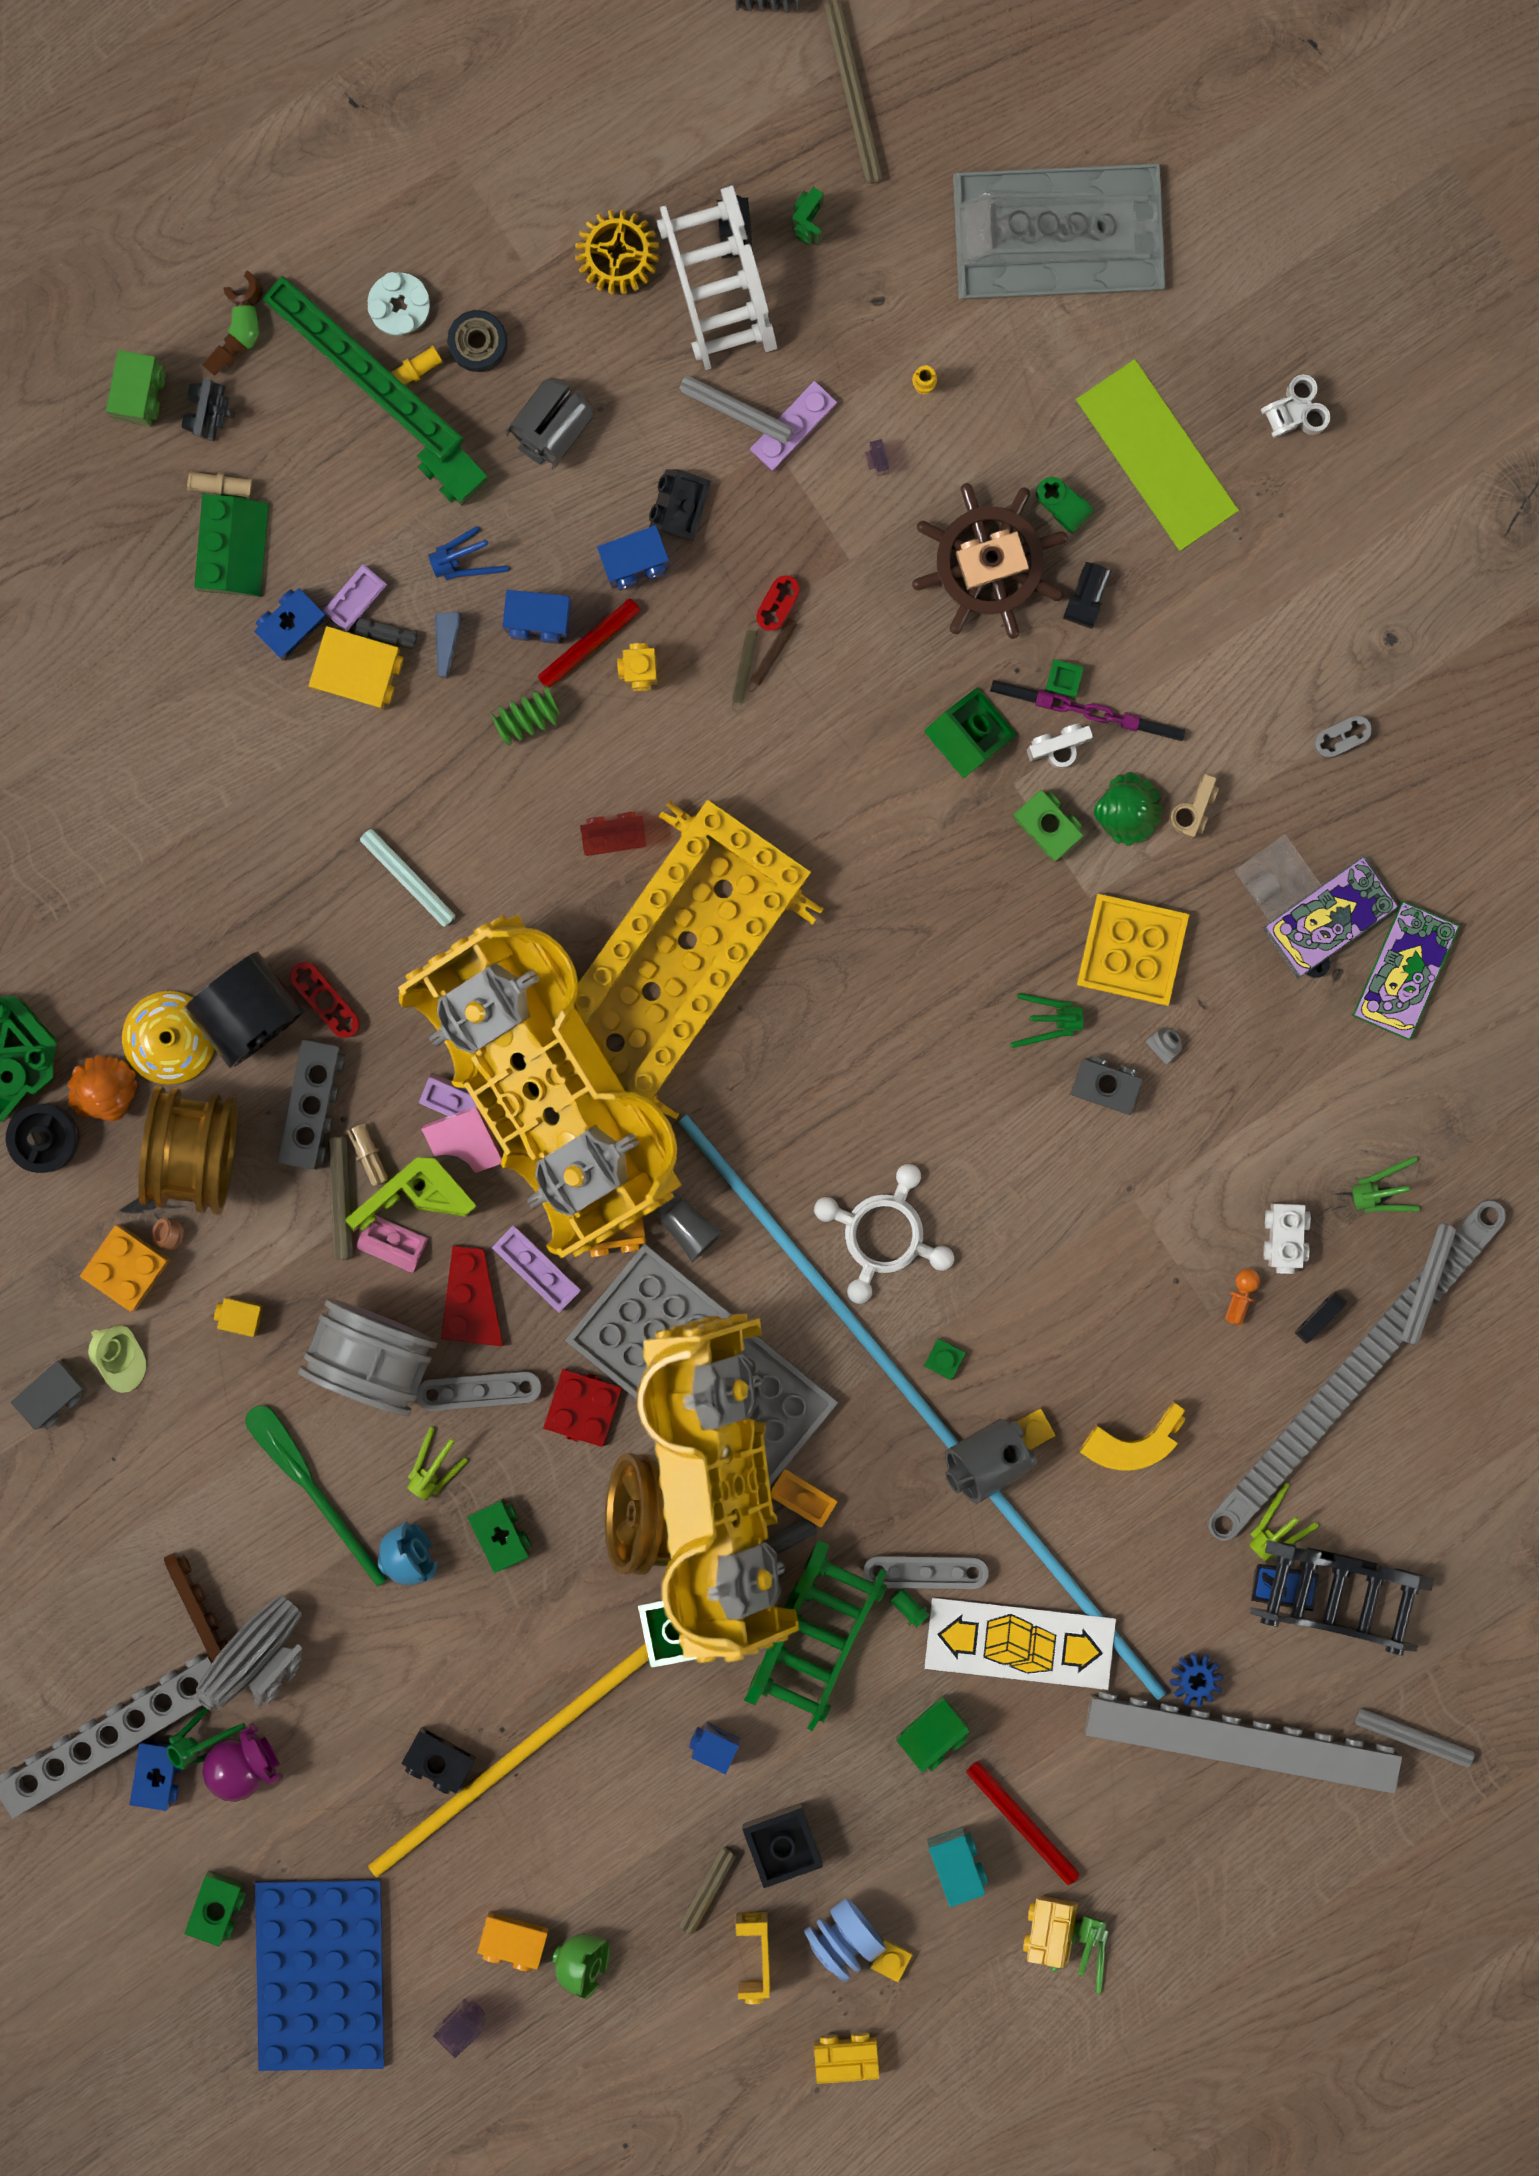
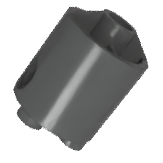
M1000 1418L945 1450V1460L949 1469L945 1472V1476L953 1491L956 1493L962 1492L971 1502L978 1504L1032 1472V1468L1037 1465V1459L1034 1453L1027 1449L1021 1438L1024 1437V1434L1018 1423L1015 1421L1008 1423Z

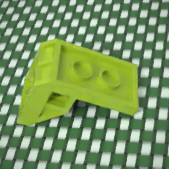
M416 1157L346 1218L345 1222L353 1231L360 1228L363 1232L377 1220L374 1214L383 1207L387 1211L400 1200L398 1195L400 1191L405 1194L418 1210L467 1217L476 1209V1205L435 1158ZM420 1181L424 1182L426 1186L424 1190L417 1191L414 1189V1186Z

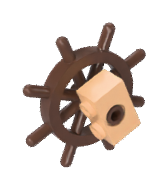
M964 483L960 490L967 512L951 523L946 531L924 520L918 522L917 530L940 542L937 551V572L914 579L912 587L919 591L942 584L952 600L960 605L950 625L951 633L959 634L962 631L971 612L985 615L1001 614L1008 637L1015 639L1019 636V629L1013 613L1014 608L1024 603L1034 591L1054 601H1060L1063 598V592L1060 589L1040 580L1044 565L1043 550L1065 543L1068 540V535L1060 531L1039 538L1033 527L1020 516L1030 497V490L1023 487L1019 489L1009 510L1000 507L979 508L972 485ZM984 521L1002 522L998 532L991 534L992 540L989 539ZM972 525L976 537L975 540L966 542L958 538V535L964 529ZM1014 528L1017 532L1011 534ZM1018 533L1023 537L1026 543L1021 544ZM951 548L957 551L956 556L959 565L950 567ZM1027 555H1030V570H1029V573L1025 572V571H1027V570L1029 569L1028 564H1027V561H1026V557H1025V556H1027ZM963 576L968 590L967 593L958 586L954 579ZM1006 577L1022 584L1021 588L1009 597L1003 582V578ZM991 583L996 601L978 599L985 584Z

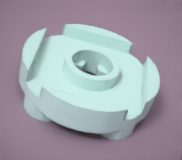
M402 272L387 273L376 281L369 292L367 300L368 312L376 327L382 332L396 337L420 330L426 323L431 309L429 294L423 283L416 277ZM402 296L405 298L404 303L407 305L406 310L400 309L396 313L392 311L394 306L391 301L393 298L398 299Z

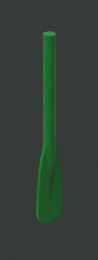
M258 1405L253 1407L245 1418L248 1431L270 1458L294 1482L304 1488L377 1587L380 1586L387 1578L313 1481L305 1459L280 1419L268 1406Z

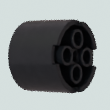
M258 951L247 956L220 975L183 1008L229 1068L236 1067L254 1055L275 1038L281 1030H286L305 1012Z

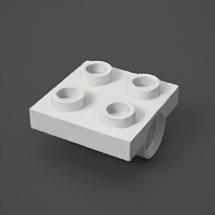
M1077 723L1063 728L1061 731L1062 735L1052 738L1051 734L1048 733L1034 738L1031 741L1032 745L1026 750L1030 762L1047 757L1049 763L1055 768L1065 769L1069 767L1076 758V746L1092 740L1093 735L1090 727L1082 728L1081 724ZM1068 748L1071 755L1070 759L1067 762H1058L1054 758V751Z

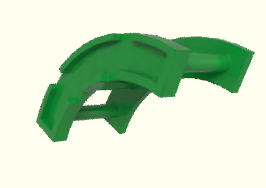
M819 1540L803 1567L804 1572L799 1582L796 1581L784 1608L796 1609L798 1613L803 1601H810L812 1599L854 1618L846 1638H843L801 1619L802 1615L797 1614L799 1632L840 1650L831 1671L787 1652V1648L783 1647L785 1641L773 1642L774 1646L766 1648L763 1660L755 1671L744 1701L756 1705L761 1695L767 1697L769 1694L812 1714L807 1727L810 1731L814 1730L818 1721L825 1722L831 1709V1705L827 1704V1701L848 1652L874 1601H881L887 1585L882 1583L887 1571L880 1569L874 1582H871L829 1563L830 1559L825 1557L829 1545ZM825 1574L867 1593L861 1607L816 1588L817 1584L813 1583L816 1576H823ZM783 1663L824 1682L825 1684L818 1701L815 1702L773 1683L774 1679L770 1678V1674L774 1665Z

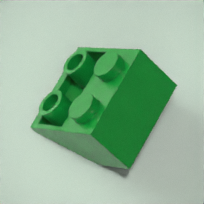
M942 1695L896 1736V1740L923 1773L927 1768L930 1771L936 1769L945 1760L943 1757L944 1753L951 1747L954 1751L960 1748L969 1739L967 1733L970 1730L968 1723Z

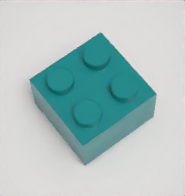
M961 1826L927 1838L928 1848L950 1908L986 1895L984 1886L989 1885L982 1862L975 1863L973 1856L978 1855L971 1832L965 1834Z

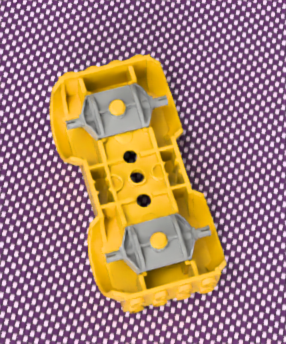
M518 914L509 919L502 915L492 922H487L473 931L474 934L468 938L464 937L450 946L451 949L445 953L443 951L428 960L427 965L418 967L405 975L408 981L398 987L399 1003L402 1008L413 1007L420 1011L437 1029L435 1033L429 1036V1040L432 1041L438 1038L432 1042V1045L435 1047L445 1042L454 1063L455 1075L451 1083L454 1087L466 1088L504 1150L500 1163L503 1169L514 1170L532 1187L535 1194L529 1196L527 1202L530 1203L537 1198L538 1200L529 1205L531 1208L535 1209L541 1204L544 1206L552 1228V1239L546 1244L549 1252L559 1255L560 1258L572 1252L574 1257H577L674 1198L672 1191L682 1186L673 1171L677 1156L675 1134L668 1119L654 1103L637 1093L625 1092L574 1007L578 994V979L573 963L562 946L548 934L537 929L526 928ZM514 1053H521L525 1056L523 1059L527 1065L524 1070L517 1069L513 1064L512 1056ZM529 1082H533L538 1086V1097L533 1096L528 1089ZM547 1107H553L555 1112L559 1113L560 1119L557 1124L549 1123L545 1117Z
M747 1313L729 1315L728 1318L720 1319L718 1315L702 1317L701 1320L686 1322V1325H677L670 1327L671 1329L656 1331V1337L644 1340L643 1358L647 1363V1368L642 1375L637 1389V1409L641 1423L650 1437L656 1441L655 1452L659 1458L661 1473L659 1484L663 1490L665 1505L663 1516L667 1522L669 1536L667 1547L671 1553V1560L662 1579L661 1599L666 1616L680 1633L679 1642L683 1648L684 1658H696L698 1663L711 1662L716 1660V1657H724L727 1662L742 1660L744 1655L756 1654L761 1648L774 1646L773 1642L788 1640V1635L799 1631L796 1609H786L774 1605L781 1594L778 1575L785 1571V1568L779 1569L784 1567V1564L781 1561H776V1552L766 1542L761 1543L768 1539L767 1526L778 1524L772 1508L764 1444L765 1422H758L748 1418L758 1403L754 1388L761 1385V1381L755 1382L761 1378L758 1374H753L752 1363L743 1354L739 1353L744 1351L743 1339L762 1336L760 1318L748 1319Z

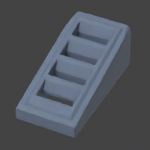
M460 612L436 613L437 669L438 676L441 679L448 678L462 620Z

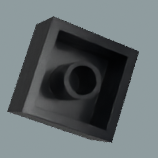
M802 1803L743 1824L742 1830L763 1888L823 1867V1860Z

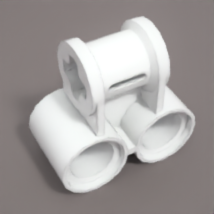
M1302 374L1296 376L1287 387V398L1277 400L1260 409L1262 414H1266L1271 424L1273 438L1284 435L1299 426L1308 435H1318L1329 424V410L1322 404L1311 403L1317 394V384L1309 375ZM1302 383L1307 385L1310 395L1307 398L1296 396L1294 393V386L1296 384ZM1309 412L1319 413L1323 420L1322 425L1319 427L1311 426L1307 422V414Z

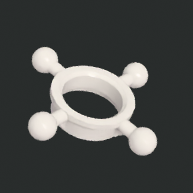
M904 1164L897 1170L896 1179L898 1186L894 1196L876 1195L860 1202L851 1213L840 1209L838 1203L830 1197L820 1198L814 1206V1213L819 1220L823 1222L837 1220L846 1224L845 1240L852 1257L863 1266L859 1278L852 1281L847 1289L849 1299L856 1304L866 1303L871 1298L872 1287L870 1282L875 1272L890 1273L898 1271L910 1264L917 1255L929 1259L932 1267L939 1271L949 1269L954 1263V1254L950 1248L946 1246L932 1248L922 1243L923 1226L916 1210L905 1201L909 1190L916 1187L921 1180V1172L913 1164ZM880 1206H889L900 1210L908 1218L912 1227V1240L909 1248L901 1257L889 1262L876 1261L866 1256L860 1249L856 1238L857 1226L862 1216L869 1210Z

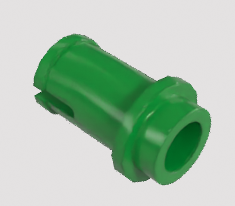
M904 1588L889 1601L909 1620L907 1623L909 1626L913 1624L917 1628L929 1616L925 1611L927 1607L924 1606L922 1608Z

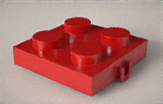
M562 1368L543 1429L565 1435L568 1440L570 1439L575 1442L580 1440L603 1447L622 1387L598 1380V1376L586 1373L585 1376Z

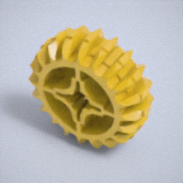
M622 209L620 211V218H615L614 211L608 210V220L604 221L603 216L599 213L596 215L599 223L597 226L591 221L586 222V226L591 231L590 234L585 231L579 232V237L585 240L586 243L578 242L575 244V248L585 253L576 255L575 259L579 263L586 262V264L579 268L581 274L591 271L586 279L588 284H592L598 279L596 287L598 291H602L605 284H609L608 292L610 295H614L615 286H620L621 294L626 295L627 284H631L632 289L637 291L639 289L636 282L638 278L644 284L649 282L644 271L651 274L656 272V268L649 264V262H659V255L650 252L659 249V243L648 242L656 236L654 230L644 233L648 227L646 220L642 221L638 226L636 225L638 214L633 213L628 221L626 220V210ZM616 228L611 241L594 244L602 233ZM626 230L634 233L640 239L644 251L636 250V248L630 247L625 243ZM620 238L622 252L627 251V253L619 255L615 266L613 253L608 254V252L616 249ZM591 253L599 254V257L606 258L610 262L609 275L603 273L595 266ZM636 260L641 261L635 270L629 274L619 276L621 267L625 263L635 262Z

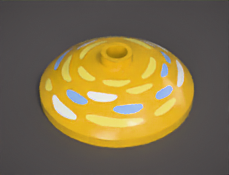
M176 991L157 992L140 1000L129 1012L122 1030V1045L128 1062L142 1077L159 1084H180L199 1075L209 1064L215 1049L183 1009L193 997ZM166 1031L172 1035V1040L167 1044L161 1040L162 1033Z

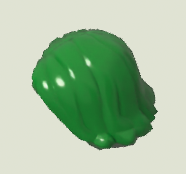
M1127 772L1124 776L1120 774L1116 778L1111 779L1109 788L1095 804L1094 816L1105 832L1113 838L1114 842L1118 844L1123 842L1125 845L1131 846L1135 842L1145 841L1146 836H1150L1155 832V826L1161 823L1162 818L1160 815L1164 809L1159 804L1161 794L1157 789L1153 788L1148 779L1142 780L1137 774Z

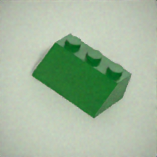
M202 494L194 588L198 592L261 597L269 503L233 496Z

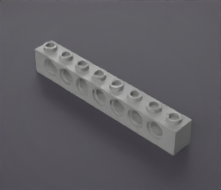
M200 1653L185 1663L188 1668L179 1674L175 1670L165 1674L158 1679L161 1684L152 1690L148 1686L140 1689L131 1695L134 1701L126 1706H123L121 1702L105 1711L107 1717L101 1721L96 1722L94 1718L78 1727L80 1733L70 1739L67 1734L51 1744L54 1749L45 1755L42 1754L41 1750L24 1760L27 1765L16 1771L13 1766L0 1774V1800L11 1818L14 1819L201 1706L202 1704L196 1699L199 1694L186 1691L183 1681L187 1677H192L199 1684L212 1664L209 1655L204 1658ZM161 1693L169 1695L172 1700L171 1708L163 1709L159 1707L156 1701L157 1695ZM132 1710H140L145 1716L144 1724L135 1725L132 1723L130 1712ZM105 1726H112L117 1730L118 1739L116 1741H108L104 1737L103 1729ZM85 1742L90 1746V1757H81L77 1753V1743ZM57 1758L64 1763L63 1773L57 1774L50 1769L49 1763L51 1759ZM24 1775H33L37 1779L38 1785L36 1789L30 1790L24 1786Z

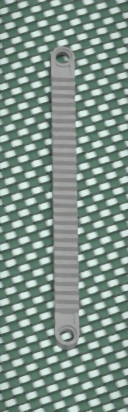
M1489 1200L1480 1202L1456 1228L1429 1311H1431L1442 1295L1449 1290V1287L1456 1282L1467 1266L1473 1262L1474 1258L1480 1254L1485 1245L1502 1227L1506 1215L1499 1203ZM1486 1207H1492L1497 1212V1220L1492 1225H1486L1481 1221L1480 1214ZM1425 1265L1210 1514L1207 1526L1213 1537L1218 1540L1227 1541L1239 1533L1251 1517L1259 1511L1263 1503L1269 1499L1270 1495L1283 1483L1294 1467L1308 1454L1319 1438L1332 1426L1343 1410L1357 1397L1368 1381L1382 1368L1393 1352L1399 1348L1403 1342L1402 1335ZM1220 1516H1228L1232 1520V1528L1227 1533H1219L1215 1529V1521Z

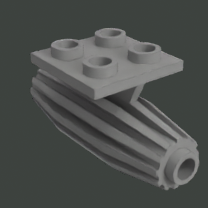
M278 1595L252 1616L215 1657L196 1688L199 1694L196 1699L208 1710H211L213 1707L220 1710L248 1686H250L255 1698L253 1705L257 1708L264 1702L269 1705L280 1692L281 1682L284 1679L289 1682L301 1668L299 1665L302 1662L300 1658L302 1647L299 1644L294 1649L283 1647L302 1617V1613L291 1601Z

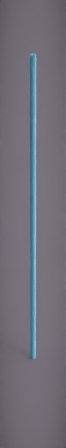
M685 1115L679 1120L678 1124L949 1449L959 1443L691 1118ZM998 1491L990 1496L991 1501L1088 1616L1104 1617L1004 1495ZM1115 1630L1114 1649L1153 1696L1159 1700L1167 1693L1166 1690Z

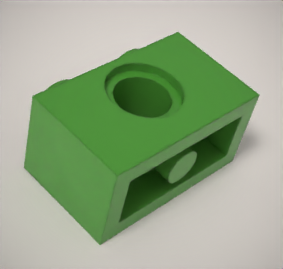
M1040 790L1012 817L1047 856L1055 862L1083 836L1080 832L1083 827L1073 815L1069 814L1066 817L1059 810L1058 807L1062 804L1050 791L1045 794ZM1051 815L1058 820V829L1055 832L1049 833L1043 830L1041 820L1044 816Z

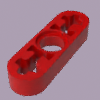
M308 962L296 964L290 972V980L293 986L335 1035L341 1038L354 1036L360 1027V1021L355 1012L313 964ZM301 968L304 971L309 969L312 971L309 977L314 984L317 985L319 980L324 984L316 988L310 997L306 991L312 988L306 982L298 983L297 981L300 977L298 970ZM322 991H328L334 997L333 1005L328 1009H321L316 1003V997ZM339 1004L344 1007L343 1010L338 1011L342 1017H351L353 1019L350 1023L352 1027L350 1032L345 1029L339 1031L337 1027L340 1025V1021L335 1016L331 1020L326 1016L334 1012Z

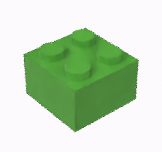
M123 350L117 351L106 412L114 420L151 427L152 420L158 419L160 402L156 401L158 389L164 388L166 371L162 370L163 365L156 357Z

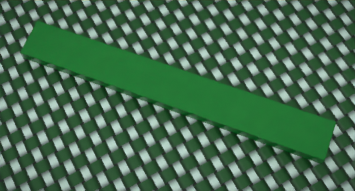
M283 275L261 298L442 463L465 441L463 437Z

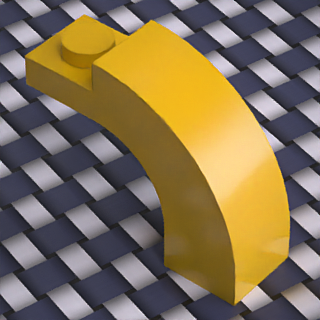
M1172 1401L1155 1428L1148 1435L1137 1440L1127 1441L1118 1439L1095 1425L1080 1447L1079 1452L1095 1463L1114 1470L1130 1471L1146 1468L1162 1460L1176 1447L1178 1443L1168 1435L1171 1431L1177 1433L1186 1419L1182 1416L1185 1410Z

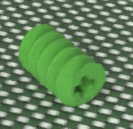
M548 686L544 687V697L537 691H533V702L522 696L521 707L514 701H510V712L499 706V717H496L490 711L502 740L508 746L512 744V734L518 740H523V729L531 736L535 734V724L541 730H546V719L553 725H557V715L560 713Z

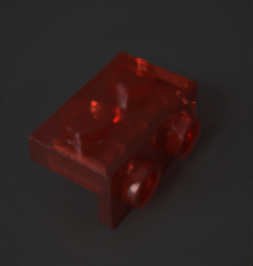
M636 812L617 814V820L605 821V816L586 819L587 824L580 825L585 856L646 847L643 817H636Z

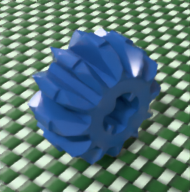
M1193 1652L1190 1655L1191 1663L1189 1664L1184 1657L1179 1658L1183 1669L1172 1667L1171 1671L1180 1677L1170 1679L1171 1686H1180L1174 1692L1177 1698L1186 1693L1184 1697L1186 1705H1189L1193 1697H1195L1197 1706L1201 1707L1203 1705L1202 1696H1206L1209 1702H1213L1214 1697L1210 1691L1213 1690L1219 1693L1222 1691V1688L1213 1682L1221 1681L1224 1678L1221 1673H1213L1219 1667L1217 1662L1207 1666L1209 1656L1204 1654L1199 1663L1197 1654ZM1198 1672L1203 1673L1200 1676L1204 1682L1202 1684L1197 1683L1195 1687H1192L1193 1683L1189 1677L1191 1675L1196 1676Z

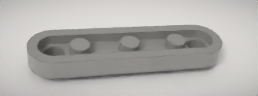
M529 1371L428 1379L420 1384L416 1399L418 1404L428 1411L523 1404L533 1402L538 1398L542 1390V1384L539 1377ZM523 1381L531 1383L532 1390L525 1393L521 1390L520 1385ZM429 1389L437 1390L438 1398L436 1400H430L427 1397Z
M876 1555L869 1558L863 1567L864 1578L871 1582H874L876 1578L872 1572L873 1568L877 1565L884 1567L887 1572L882 1583L887 1585V1588L978 1589L986 1583L989 1575L987 1565L977 1557ZM976 1567L978 1575L975 1578L968 1577L966 1574L968 1568Z

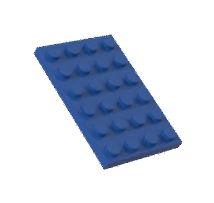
M381 1879L256 1881L258 2071L384 2069Z

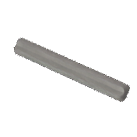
M685 376L680 384L679 389L682 393L780 442L787 443L793 434L791 426L690 376Z
M1440 1224L1438 1226L1402 1335V1340L1417 1345L1420 1341L1456 1232V1228L1447 1224Z
M1360 1709L1356 1715L1355 1723L1358 1726L1465 1767H1470L1473 1763L1475 1753L1472 1750L1365 1709Z

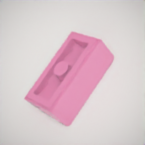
M375 1215L377 1220L361 1233L357 1248L413 1273L428 1238Z

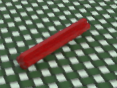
M627 599L538 674V680L544 687L548 686L550 688L635 617L640 612L639 606L633 599Z

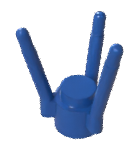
M478 526L466 531L447 544L437 547L436 552L428 554L435 576L438 578L445 575L446 580L463 576L508 572L509 567L493 566L462 570L454 569L459 567L457 558L489 544L487 540H483L457 551L452 549L478 533L480 530Z

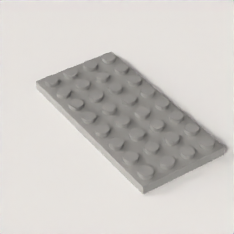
M644 1243L565 1341L637 1399V1389L642 1375L647 1368V1363L643 1358L644 1340L656 1337V1331L671 1329L670 1327L686 1325V1322L701 1320L702 1317L718 1315L720 1319L728 1318L732 1314ZM756 1336L743 1339L744 1351L739 1354H743L752 1363L753 1374H758L761 1378L755 1381H761V1385L754 1388L758 1403L748 1418L758 1422H765L764 1444L769 1484L771 1485L838 1404V1401L760 1337Z

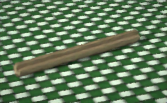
M830 0L825 3L824 8L865 181L867 184H873L882 180V173L840 0Z

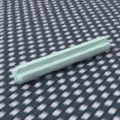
M369 829L362 835L360 841L442 926H448L455 919V914L374 830Z

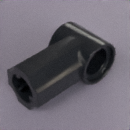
M1085 563L1075 593L1072 592L1063 619L1093 629L1102 605L1100 600L1111 570L1095 563Z

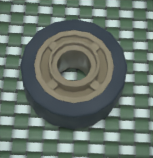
M472 310L462 313L453 321L448 330L447 344L451 356L459 366L468 371L484 372L491 370L502 361L507 352L508 339L504 326L496 316L487 311ZM475 334H482L486 337L484 346L478 349L469 345L470 338Z

